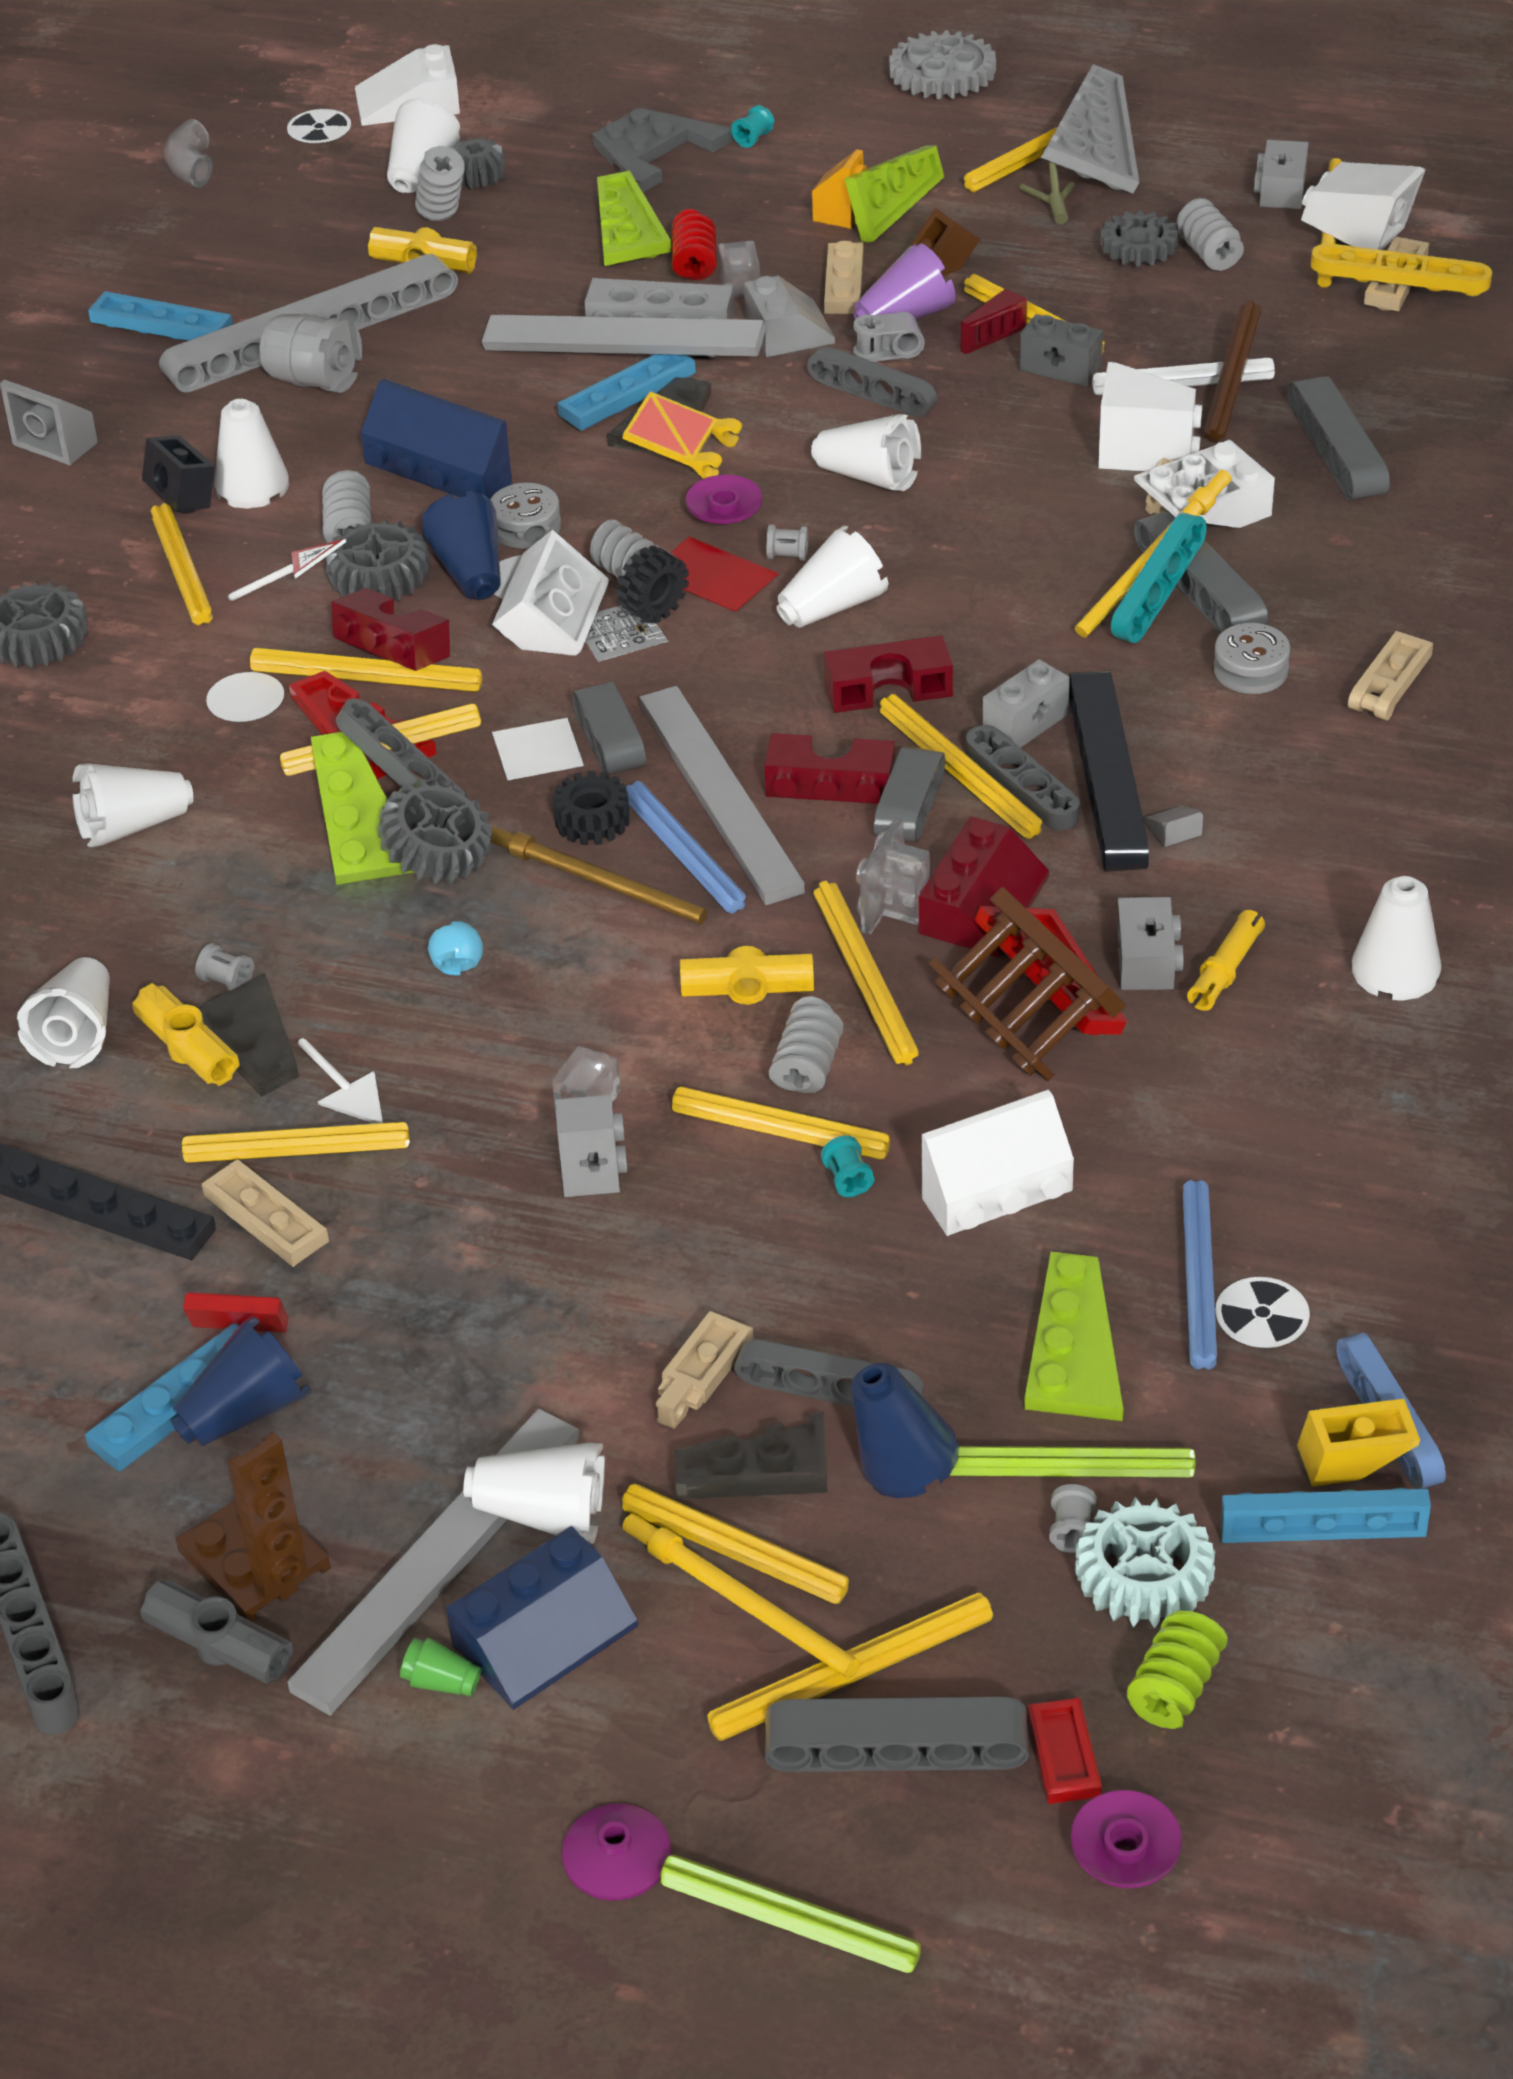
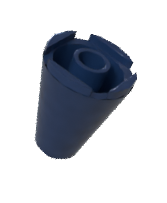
M465 491L466 496L454 498L453 494L445 495L433 502L423 513L421 519L423 523L421 528L423 537L465 596L476 600L488 599L497 592L501 585L497 513L493 502L486 495L475 491Z
M251 1315L243 1321L172 1407L177 1417L170 1421V1423L188 1445L196 1440L203 1447L296 1403L311 1393L309 1384L298 1387L295 1381L302 1376V1373L269 1331L261 1335L253 1329L254 1326L260 1323L256 1317Z
M875 1363L859 1371L852 1381L851 1391L861 1468L867 1481L872 1484L874 1490L879 1494L897 1499L917 1497L926 1493L927 1491L924 1486L937 1478L942 1483L949 1477L958 1461L959 1444L951 1426L895 1366L888 1363Z

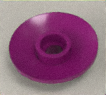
M715 475L696 482L686 495V506L689 512L702 521L715 524H729L745 520L754 515L762 505V492L759 486L753 481L737 475Z
M1117 1790L1094 1797L1079 1810L1072 1825L1071 1845L1078 1863L1093 1878L1115 1887L1138 1888L1159 1881L1173 1869L1180 1856L1182 1835L1176 1817L1162 1802L1145 1793ZM1129 1846L1134 1850L1123 1851L1118 1849V1847Z
M620 1803L603 1805L583 1814L569 1828L562 1845L563 1866L570 1881L587 1895L609 1901L630 1899L650 1890L660 1881L662 1867L668 1856L671 1855L669 1835L661 1821L641 1807ZM616 1839L623 1840V1841H622L621 1843H619V1844H609V1843H607V1842H609V1841H611V1840H616Z

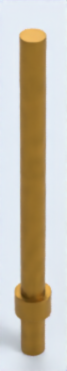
M491 825L492 837L490 843L508 849L509 854L525 861L530 858L700 925L707 918L708 910L704 907L536 842V838L520 831L514 834Z

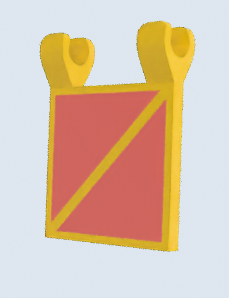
M650 391L624 431L622 439L692 467L704 479L718 475L719 470L714 468H718L722 463V457L715 452H701L711 433L723 445L734 447L739 437L731 434L729 431L738 434L742 429V423L734 418H714Z

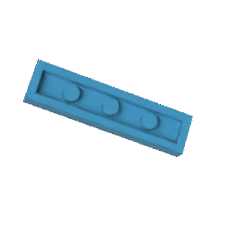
M106 291L88 310L90 322L188 341L233 325L231 314Z
M654 354L558 402V415L580 431L592 427L594 424L645 399L650 391L657 393L695 374V360L687 355Z
M235 1323L231 1324L85 1433L87 1446L115 1470L120 1472L172 1433L175 1429L170 1421L177 1417L172 1407L239 1326Z
M1406 1488L1371 1491L1348 1489L1339 1492L1306 1493L1294 1491L1274 1494L1241 1493L1238 1495H1222L1220 1517L1222 1543L1426 1537L1431 1502L1428 1489Z

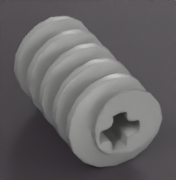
M436 146L430 148L425 152L424 159L420 165L415 207L420 215L432 221L449 219L456 213L459 206L465 163L462 156L450 147Z
M1197 198L1186 204L1180 211L1177 219L1178 233L1192 247L1193 251L1204 260L1207 266L1212 270L1222 271L1229 269L1238 262L1245 250L1243 243L1240 241L1239 231L1226 220V217L1213 206L1211 201L1206 198Z
M350 470L339 471L331 475L324 482L322 489L323 535L327 543L332 542L333 537L342 536L343 529L353 530L357 523L364 526L371 522L370 486L366 478L360 473Z
M613 519L601 524L595 532L591 541L590 554L595 565L618 578L619 575H625L626 571L622 568L625 563L628 565L632 564L630 557L634 553L640 556V549L644 547L649 549L650 545L654 544L652 541L643 538L641 534L633 532L631 528L625 525L622 526L621 522Z
M814 996L802 997L792 1006L786 1027L782 1033V1039L778 1044L777 1052L769 1069V1079L776 1086L788 1091L815 1093L825 1085L826 1076L831 1069V1062L839 1046V1039L843 1034L844 1026L840 1017L833 1012L830 1005L824 1000Z

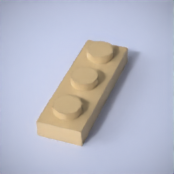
M1395 236L1387 251L1428 256L1429 243ZM1371 281L1365 292L1364 305L1374 306L1385 311H1400L1412 286Z
M851 241L828 243L824 298L825 314H854L856 312L855 303L861 298L863 243H853Z
M238 1159L202 1183L204 1197L292 1267L329 1242L327 1229Z

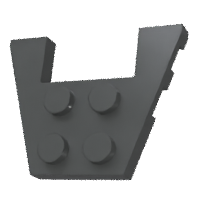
M645 108L634 109L626 116L607 124L606 127L592 134L593 146L611 165L616 164L621 172L630 170L643 193L663 182L662 170L649 164V162L686 141L712 153L734 141L730 127Z

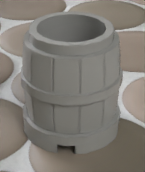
M280 314L272 318L263 330L259 347L260 361L263 369L275 379L293 383L296 386L320 387L322 390L343 393L351 387L358 375V372H352L355 360L361 361L362 339L356 325L349 324L348 320L337 318L328 320L311 314Z

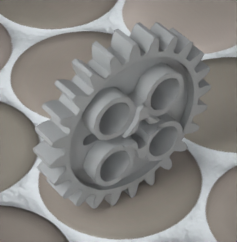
M945 30L942 35H938L935 31H931V36L919 33V39L908 37L907 43L899 42L898 48H893L892 55L889 56L890 78H894V84H901V90L911 89L912 95L924 92V98L929 97L931 94H936L937 99H941L943 94H948L953 99L955 93L967 96V90L979 92V86L987 87L988 81L993 80L996 73L995 51H991V45H984V39L974 40L973 34L962 37L960 31L955 35H950L948 30Z

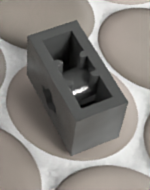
M1035 314L1021 332L1020 370L1089 386L1093 375L1102 368L1103 330L1092 328L1082 323L1075 324L1058 320L1049 315L1041 316Z

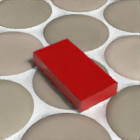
M195 1292L185 1294L183 1310L192 1327L226 1329L233 1323L240 1326L243 1321L252 1315L260 1321V1323L253 1327L255 1331L287 1332L289 1317L279 1298Z
M1080 1697L1028 1704L1027 1716L1048 1804L1090 1799L1101 1795L1102 1785Z

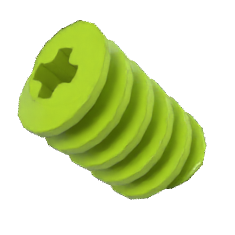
M1176 1611L1166 1616L1161 1623L1160 1631L1153 1638L1152 1646L1144 1656V1661L1136 1670V1677L1130 1682L1127 1689V1698L1130 1706L1138 1716L1161 1728L1176 1729L1183 1726V1716L1189 1715L1194 1710L1195 1699L1201 1696L1203 1692V1683L1210 1679L1212 1668L1220 1659V1652L1228 1644V1636L1224 1629L1214 1620L1193 1611Z

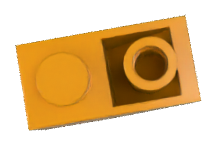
M856 149L825 173L812 190L813 221L852 229L855 224V216L844 178L867 169V166L863 165V150Z

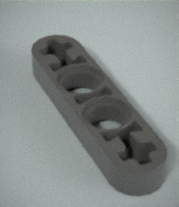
M821 347L807 362L808 371L817 382L913 417H923L937 403V393L927 381L832 347ZM850 369L855 370L861 376L863 383L857 382L852 377ZM881 380L886 381L892 387L894 394L888 393L883 388Z
M355 698L345 702L336 717L338 728L401 787L404 783L413 786L420 779L426 785H430L436 779L440 786L447 787L453 783L455 791L463 792L455 782L374 707L363 700ZM381 743L388 745L394 751L385 748ZM410 770L417 772L424 779L417 777Z
M982 725L968 731L966 735V755L1040 817L1045 826L1054 830H1068L1077 825L1080 801L1076 794L999 729ZM1003 764H1015L1019 767L1016 769H1004L1000 766ZM1031 785H1038L1044 787L1045 789L1041 791H1031L1025 788Z
M753 1339L746 1341L742 1345L734 1370L742 1381L756 1387L853 1406L852 1384L847 1383L843 1379L853 1380L859 1371L875 1363ZM897 1368L913 1387L923 1395L925 1386L922 1379L912 1371ZM796 1369L808 1371L816 1377L803 1375Z

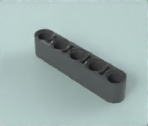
M1322 376L1291 382L1288 388L1290 407L1348 500H1355L1387 494L1390 487L1387 466L1329 376Z
M1166 510L1137 520L1134 523L1133 529L1134 537L1140 550L1144 553L1176 517ZM1204 540L1177 583L1176 588L1220 633L1231 626L1242 623H1261L1266 625L1268 614L1262 598Z
M0 1513V1627L34 1725L45 1734L55 1735L64 1733L77 1723L80 1716L79 1704L71 1676L17 1525L12 1517Z
M1010 1697L788 1699L772 1703L765 1713V1760L773 1769L784 1772L1005 1770L1021 1766L1027 1761L1029 1756L1027 1710L1021 1701Z

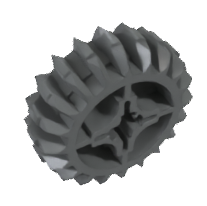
M371 520L370 524L364 526L357 523L353 530L343 529L342 536L333 537V541L345 539L346 542L326 556V575L329 576L333 590L340 592L341 597L364 588H369L392 597L396 601H400L402 595H413L414 589L423 587V580L429 578L430 553L426 542L423 540L422 534L415 532L414 527L404 528L402 522L392 525L387 520H384L382 523L374 524Z
M36 581L31 586H25L21 583V587L14 590L6 588V594L0 595L1 663H13L15 668L25 664L33 669L37 664H44L48 667V663L54 660L63 662V655H74L75 647L84 645V637L88 635L86 608L83 606L82 600L78 598L77 593L68 591L66 585L56 587L53 582L40 585Z
M419 779L413 786L404 783L399 792L393 791L392 795L389 796L379 816L380 822L377 828V837L381 838V850L389 852V863H401L402 874L412 871L416 873L417 881L426 876L431 878L434 885L441 878L452 884L457 877L466 880L472 871L477 872L478 868L482 866L484 858L487 857L492 837V826L488 824L489 813L480 811V800L470 801L468 799V790L459 793L454 790L453 783L443 787L439 785L436 779L430 785H426ZM406 821L412 826L411 830L408 827Z

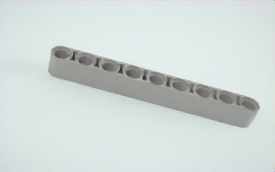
M426 254L173 346L161 355L159 367L161 372L177 389L182 392H192L262 366L259 351L261 335L267 323L280 314H311L328 320L331 318L348 320L349 324H355L359 330L448 297L455 291L458 278L440 258L434 254Z

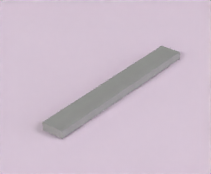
M490 315L482 344L485 350L758 356L766 327L764 320Z
M678 686L639 696L641 710L764 905L805 894L804 881Z
M538 1408L496 1455L573 1445L580 1440L579 1430ZM463 1490L287 1681L290 1693L331 1716L508 1519L473 1508L472 1498L464 1497Z

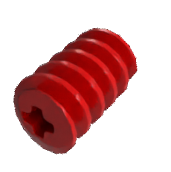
M688 208L681 211L672 223L673 271L678 276L689 280L708 278L714 273L717 266L716 226L706 215Z

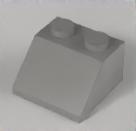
M764 276L754 281L744 282L746 320H764L766 331L761 348L766 357L835 344V336L814 299L780 276Z
M7 380L0 382L13 445L71 465L98 443L91 411Z

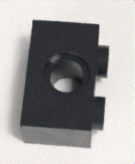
M180 435L146 438L142 480L157 495L161 496L172 506L175 511L192 513L195 509L210 508L215 465Z

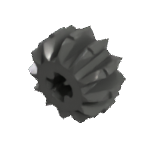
M469 137L468 141H458L456 146L452 147L462 156L465 163L462 187L469 186L470 190L475 187L484 189L486 185L494 186L497 184V180L504 178L505 157L502 152V146L497 145L495 140L485 141L483 137L473 140Z

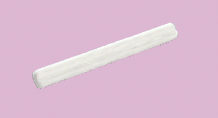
M1271 358L1247 360L1241 382L1273 379L1275 374L1273 360ZM1224 362L1137 370L1188 387L1217 385ZM1106 372L1093 375L1092 385L1096 395H1103Z

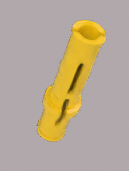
M1242 911L1214 956L1205 960L1200 967L1201 975L1187 993L1190 1004L1195 1001L1199 993L1201 994V998L1194 1006L1196 1009L1202 1011L1210 1010L1221 991L1228 988L1235 980L1236 968L1258 935L1265 928V921L1262 916L1254 926L1251 925L1258 915L1256 911Z

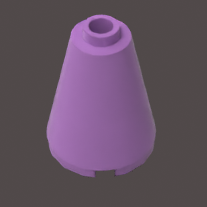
M921 243L917 246L914 244L855 303L856 312L853 314L854 320L862 315H882L898 312H908L917 320L945 310L955 303L956 294L951 279L945 282L940 272L946 268L931 249Z

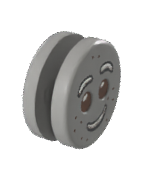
M516 483L500 489L490 499L497 513L498 542L502 545L516 549H529L551 530H554L557 534L560 532L559 499L556 493L547 486L537 483Z
M1242 623L1225 629L1215 642L1214 674L1217 680L1228 689L1244 694H1261L1280 687L1287 679L1289 673V640L1278 629L1261 623Z

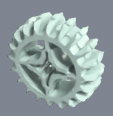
M1135 1496L1131 1507H1124L1115 1501L1111 1508V1513L1098 1510L1094 1523H1086V1529L1082 1538H1079V1543L1076 1545V1559L1078 1560H1076L1075 1572L1078 1576V1581H1081L1084 1597H1093L1096 1611L1110 1608L1109 1614L1113 1622L1123 1615L1128 1616L1133 1628L1140 1619H1149L1155 1629L1161 1617L1166 1618L1168 1614L1176 1611H1194L1197 1607V1602L1205 1601L1215 1574V1566L1213 1565L1215 1551L1213 1543L1208 1542L1209 1536L1206 1532V1527H1196L1197 1522L1193 1513L1180 1516L1177 1503L1168 1509L1161 1508L1157 1497L1150 1505H1141ZM1111 1553L1118 1558V1565L1114 1568L1106 1561V1558ZM1176 1556L1184 1564L1180 1571L1173 1566V1558Z

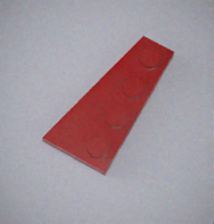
M327 671L319 672L289 684L291 698L322 735L342 732L336 723L337 715L347 700L353 698L360 699L358 691ZM375 702L370 704L391 724L402 722L401 719L395 722L387 717L384 708ZM432 739L414 744L428 758L437 755L436 744ZM366 756L376 779L388 775L371 758Z
M980 906L974 920L987 933L998 922L996 917L1001 911L998 907ZM1026 908L1096 974L1054 909ZM1021 931L1016 936L1010 934L999 946L1012 959L1025 946L1022 942L1027 936ZM1048 956L1042 961L1037 958L1024 973L1038 985L1051 972L1049 967L1054 962ZM1074 981L1068 987L1063 984L1049 999L1063 1012L1078 997L1075 993L1081 987ZM1100 1006L1095 1012L1090 1010L1075 1026L1083 1034L1121 1035L1127 1020L1122 1012L1113 1019Z

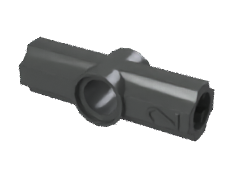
M169 1580L164 1582L156 1581L146 1592L144 1604L140 1609L142 1620L195 1647L199 1658L205 1663L214 1666L228 1664L266 1684L271 1681L277 1682L286 1672L290 1657L293 1654L291 1641L237 1615L233 1603L228 1599L221 1597L205 1599Z

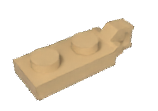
M709 1311L662 1372V1383L658 1388L661 1397L656 1402L658 1407L657 1422L675 1429L687 1415L689 1407L698 1410L703 1403H706L734 1366L742 1345L746 1341L753 1340V1328Z

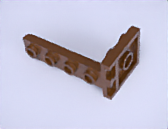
M274 1432L264 1436L261 1444L244 1455L236 1454L227 1460L236 1500L175 1538L178 1551L222 1598L228 1599L233 1603L236 1612L241 1617L251 1622L256 1619V1611L276 1598L282 1602L298 1591V1583L319 1570L324 1574L331 1569L329 1556L299 1527L282 1439Z

